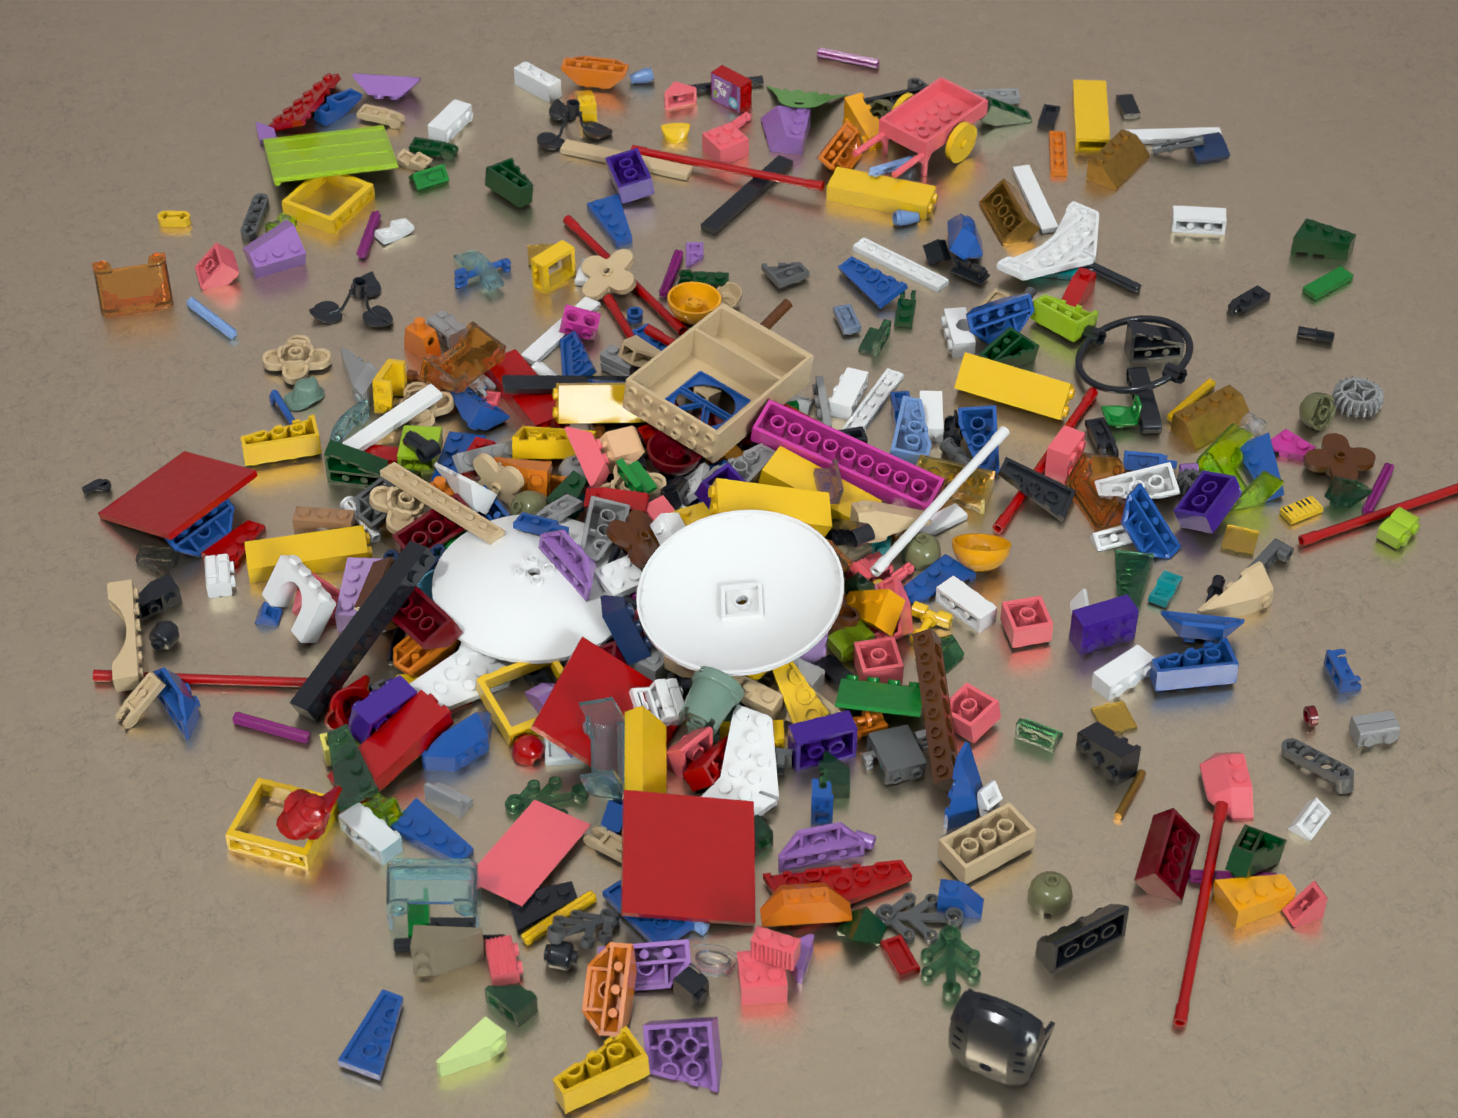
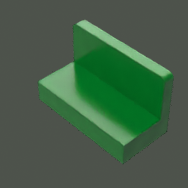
M444 164L413 173L408 177L409 181L413 180L416 191L450 180Z
M623 458L616 461L617 472L631 491L649 494L657 489V485L639 461L629 465L626 464Z
M423 888L424 899L407 900L408 938H412L414 925L429 926L428 888Z

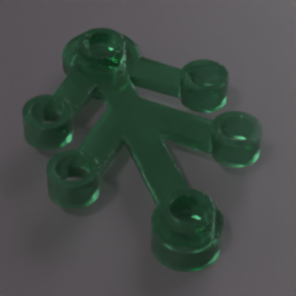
M551 777L549 783L541 791L540 782L533 779L527 783V787L520 794H512L507 798L505 809L510 814H520L534 800H537L568 814L566 809H560L552 804L572 800L582 804L588 799V788L584 784H576L571 788V792L550 795L553 791L561 789L562 782L560 777ZM531 794H537L535 798L528 799Z
M947 925L940 930L939 940L929 948H924L921 951V961L926 964L932 963L922 968L921 979L924 982L933 981L935 973L946 965V982L943 984L942 995L947 1001L953 1002L961 995V986L956 982L955 965L967 974L968 982L978 983L981 972L971 965L979 963L980 953L961 940V933L957 927ZM946 946V953L934 961V954ZM955 947L966 955V961L955 953Z

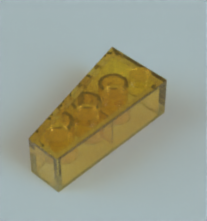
M921 454L916 466L945 479L942 491L966 466L965 464ZM977 468L949 499L984 515L994 488L995 471Z

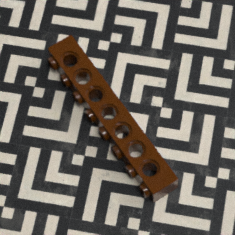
M930 628L914 633L912 637L933 784L942 793L951 790L954 782L952 775L958 753L941 639Z

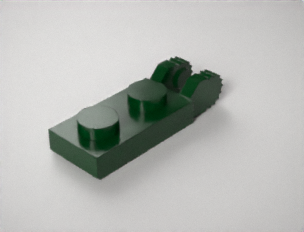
M414 137L409 145V152H420L434 157H443L445 160L451 161L459 151L458 147L454 144Z
M682 269L679 272L680 278L678 280V283L701 282L711 284L717 289L718 286L722 287L729 282V273L698 272Z
M912 290L911 300L904 299L905 291L900 294L894 326L913 327L916 290Z

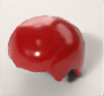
M524 734L515 740L511 756L520 765L532 766L537 759L542 760L545 745L538 736Z

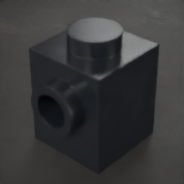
M688 966L673 979V993L690 1007L694 1008L699 1003L705 1002L708 998L709 981L704 974H699L692 967Z

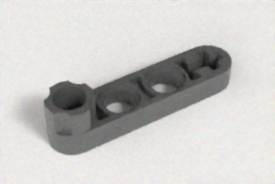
M1275 538L1248 567L1260 561L1267 571L1277 559L1287 563L1294 552V548Z
M1289 738L1282 742V755L1285 758L1333 782L1337 793L1349 794L1354 790V771L1351 767L1297 739ZM1313 756L1314 758L1311 760H1306L1303 757ZM1330 765L1331 768L1323 769L1321 768V766Z

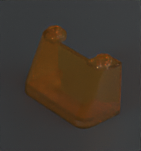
M165 252L153 253L148 257V264L112 269L110 263L105 261L92 263L102 316L111 318L165 310L173 306V294Z
M472 321L466 325L468 332L464 336H459L457 344L439 357L428 354L423 358L420 379L428 385L432 384L435 387L455 393L463 392L469 384L494 365L504 360L506 346Z
M1083 452L1068 476V487L1076 490L1075 498L1096 528L1106 529L1121 525L1126 498L1118 496L1100 498L1094 481L1124 474V464L1119 457Z

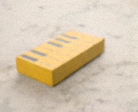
M1309 496L1280 508L1279 514L1292 525L1322 513L1324 507L1313 496Z

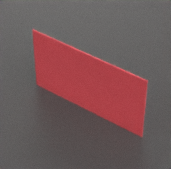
M534 800L465 880L523 906L591 824Z

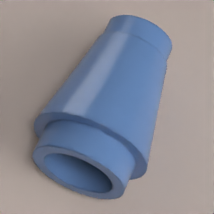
M647 67L629 75L631 84L651 83L650 81H654L652 69Z
M898 209L892 214L893 224L901 227L918 223L919 213Z

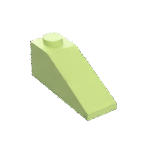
M485 1016L436 1061L438 1075L444 1077L487 1062L497 1054H501L507 1046L506 1031Z

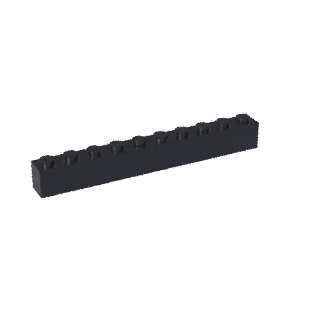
M409 541L289 702L300 715L314 721L319 719L330 704L332 696L348 680L436 560L428 547Z

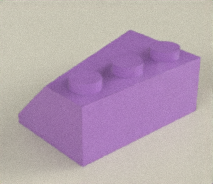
M777 105L761 117L770 152L803 155L810 128L811 109Z
M287 219L243 248L255 279L306 264L305 249L294 224Z
M718 1017L649 1021L643 1025L645 1052L648 1055L650 1074L672 1080H680L693 1086H701L711 1091L719 1092L722 1056Z

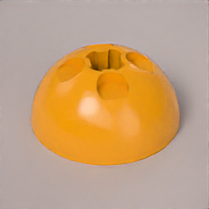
M685 282L670 289L667 301L672 314L678 320L686 324L695 325L721 305V295L711 285L701 282Z
M970 533L955 536L952 539V548L957 560L964 567L972 571L987 572L996 569L1004 563L1010 553L1011 542L996 535Z

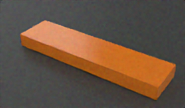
M1049 131L1050 176L1067 177L1066 131Z

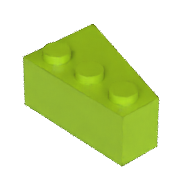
M1044 294L1034 300V312L1030 319L1065 337L1067 340L1075 342L1082 338V333L1087 325L1096 327L1099 311L1093 310V312L1083 310L1081 305L1073 307L1067 305L1065 300Z

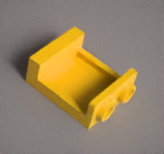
M388 358L373 378L374 413L386 414L393 409L394 395L404 397L403 391L407 386L406 361Z

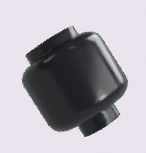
M169 620L158 622L149 634L151 646L157 651L171 650L180 637L177 625Z
M562 940L560 944H546L544 962H547V966L550 969L568 971L572 964L576 965L578 951L574 950L572 942Z

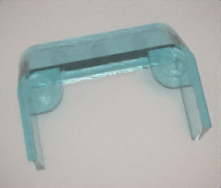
M613 697L579 702V707L586 716V721L583 722V730L591 739V773L580 775V780L584 784L585 791H588L590 795L622 801L625 777V717Z
M392 859L388 862L386 911L389 929H394L395 916H402L409 911V904H454V910L458 914L476 917V928L480 927L482 899L478 864L474 860Z

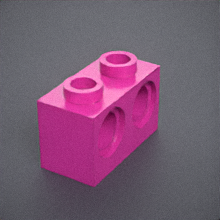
M566 304L559 332L568 335L575 331L579 334L580 338L594 341L601 313Z

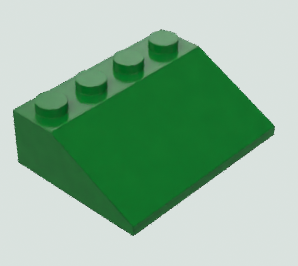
M847 674L846 677L841 678L835 707L920 717L923 713L919 682H909V685L901 684V680L888 679V682H880L878 677H867V680L859 679V675Z

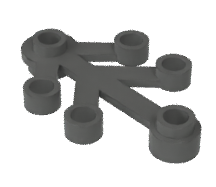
M908 892L895 904H883L875 912V915L886 926L891 925L902 935L906 944H911L915 941V931L905 927L900 921L910 923L924 935V941L928 945L937 943L938 933L930 929L923 922L946 923L951 928H957L963 922V912L957 907L947 909L945 914L922 913L928 908L935 909L937 907L938 896L935 894L926 895L925 899L915 906L916 896ZM905 907L912 908L908 912H900Z
M603 909L600 914L573 910L570 913V918L561 915L553 917L552 925H549L547 928V938L552 944H560L566 936L585 931L584 936L581 937L580 946L585 949H592L595 943V938L593 937L595 928L603 926V930L599 931L598 941L608 944L612 941L611 928L620 923V917L614 909Z

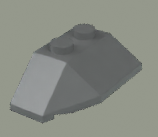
M380 477L355 498L356 516L370 530H379V527L386 522L387 513L377 511L371 507L369 503L371 490L377 486H396L383 477Z

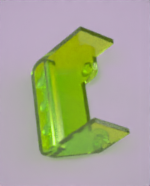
M1233 422L1196 461L1201 472L1205 470L1236 476L1243 493L1229 512L1264 504L1285 483L1282 479L1263 471L1247 487L1236 468L1242 463L1244 458L1240 448L1253 434Z

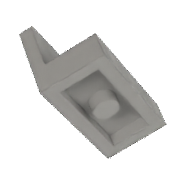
M428 782L424 784L426 802L460 819L473 805L472 798L440 782H437L435 785Z

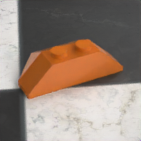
M591 56L564 58L561 65V70L577 85L601 89L612 88L625 78L629 69L628 64H624L617 59Z
M847 120L828 141L816 159L831 171H835L836 167L852 169L862 156V153L857 157H854L852 154L853 150L861 146L859 139L860 131Z
M408 635L393 647L394 667L409 676L420 677L450 657L460 640H455L449 647L424 650Z
M825 882L780 885L760 908L762 927L852 921L850 902Z
M609 942L606 948L587 965L582 1012L599 1036H617L620 1034V1029L628 1026L631 1019L637 973L633 944Z

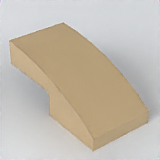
M405 149L395 156L398 165L416 171L425 170L433 162V159L420 152L414 155Z

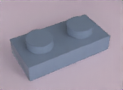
M851 304L833 307V314L843 335L861 332V325Z

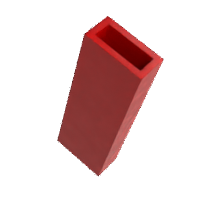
M516 349L483 361L484 375L496 385V391L501 392L502 398L525 426L563 429L570 426V423L558 424L553 419L552 410L553 407H556V400H553V394L504 393L502 375H537Z
M421 689L326 777L333 787L339 785L342 788L340 794L352 805L359 802L365 806L368 803V799H371L370 797H375L442 733L454 724L450 717L452 712L445 705L440 706L434 695L431 693L427 695Z

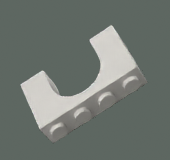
M281 555L262 596L270 606L288 607L296 589L299 587L302 605L291 631L301 643H317L337 603L311 574V571L301 562L298 556Z

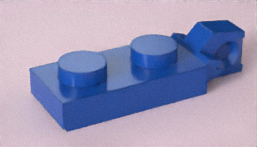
M1124 450L1122 470L1136 471L1168 462L1171 463L1172 469H1177V461L1167 460L1168 455L1160 453Z
M522 512L513 522V529L521 530L522 532L540 535L546 532L565 530L569 535V527L558 524L557 520Z

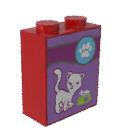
M721 65L711 72V100L741 115L752 108V80Z

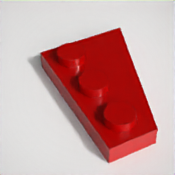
M247 520L201 553L202 559L205 556L228 554L229 560L234 561V568L237 569L246 558L245 542L259 540L266 532L265 525Z

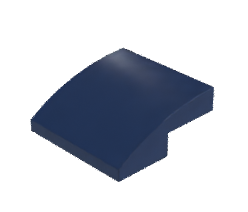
M1220 132L1204 134V145L1189 148L1190 153L1194 155L1196 164L1229 159L1230 157L1228 147Z

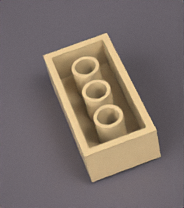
M1008 802L939 839L937 857L959 881L968 884L1034 848L1036 829Z

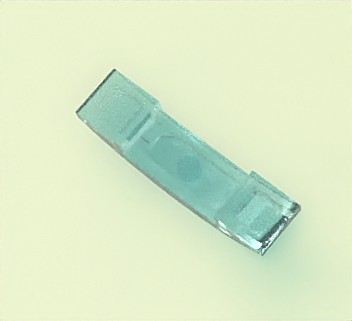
M468 250L454 255V259L462 266L468 265L480 277V283L488 291L504 286V281L494 265L480 252Z
M361 401L348 409L335 423L330 439L343 443V440L354 425L362 426L370 416L369 401Z

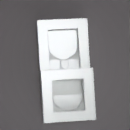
M406 218L393 220L390 222V227L375 230L374 236L385 245L405 237L415 229V226Z
M991 780L977 792V802L981 817L1001 807L999 802L1003 798L995 780Z

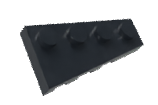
M1008 457L1005 458L998 472L1001 478L1059 521H1063L1076 490Z

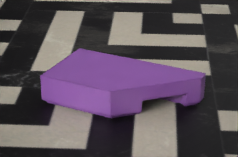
M256 122L260 145H263V139L276 138L273 127Z
M686 242V268H689L704 258L703 242Z

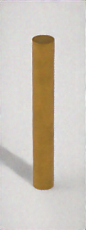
M1143 769L1138 770L1114 814L1116 819H1122L1146 775Z

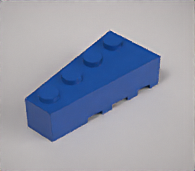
M1224 638L1220 639V643L1214 645L1212 642L1206 643L1200 649L1195 650L1192 647L1186 649L1182 654L1175 652L1153 658L1150 680L1155 691L1231 684L1237 681L1239 663L1228 639Z

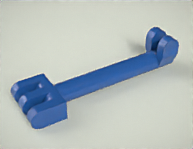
M504 258L471 271H467L464 267L454 271L455 288L467 286L468 279L500 267L504 272H510L511 261L508 258Z
M276 389L272 390L269 395L271 405L277 404L291 425L292 421L295 420L294 416L280 393Z

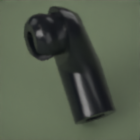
M96 479L83 486L82 491L86 496L94 491L107 492L111 489V482L108 479Z

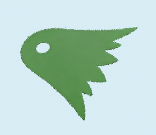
M767 86L776 94L780 103L798 108L816 107L827 101L848 95H829V93L819 95L817 91L805 93L799 89L790 91L788 89L780 90ZM795 102H801V103H804V104L798 105V104H794V103H795Z

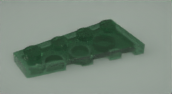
M1115 550L1117 597L1128 594L1138 610L1140 609L1154 563L1153 553Z
M345 724L328 732L327 737L335 787L339 785L342 788L337 799L338 808L342 811L380 792L348 725Z

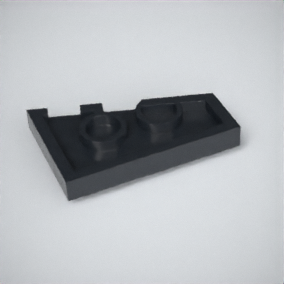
M572 881L536 889L523 906L507 900L517 935L519 936L524 933V929L532 925L535 926L546 917L575 900L577 895Z

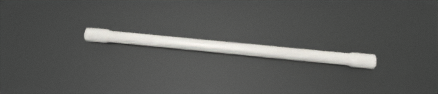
M1001 426L993 434L987 444L893 546L870 568L874 576L879 577L885 571L890 562L990 453L1010 434L1006 427Z

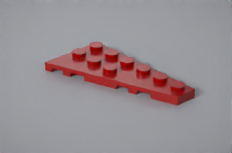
M331 73L324 75L321 81L312 85V89L305 91L301 98L292 102L293 105L283 109L281 115L272 119L273 122L268 126L273 127L276 131L305 125V119H309L312 116L310 113L318 109L325 100L324 96L329 95V90L333 89L341 80L339 74L331 75Z
M902 860L875 862L874 865L870 866L852 864L850 868L832 866L806 869L804 872L792 873L791 871H783V874L779 875L763 873V880L772 894L780 885L825 882L850 902L851 905L912 881V874Z

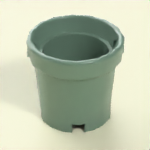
M700 666L699 670L694 671L691 688L678 716L680 720L685 717L688 720L686 725L693 730L710 726L713 729V735H715L733 706L738 705L745 693L739 682L730 675L713 667Z

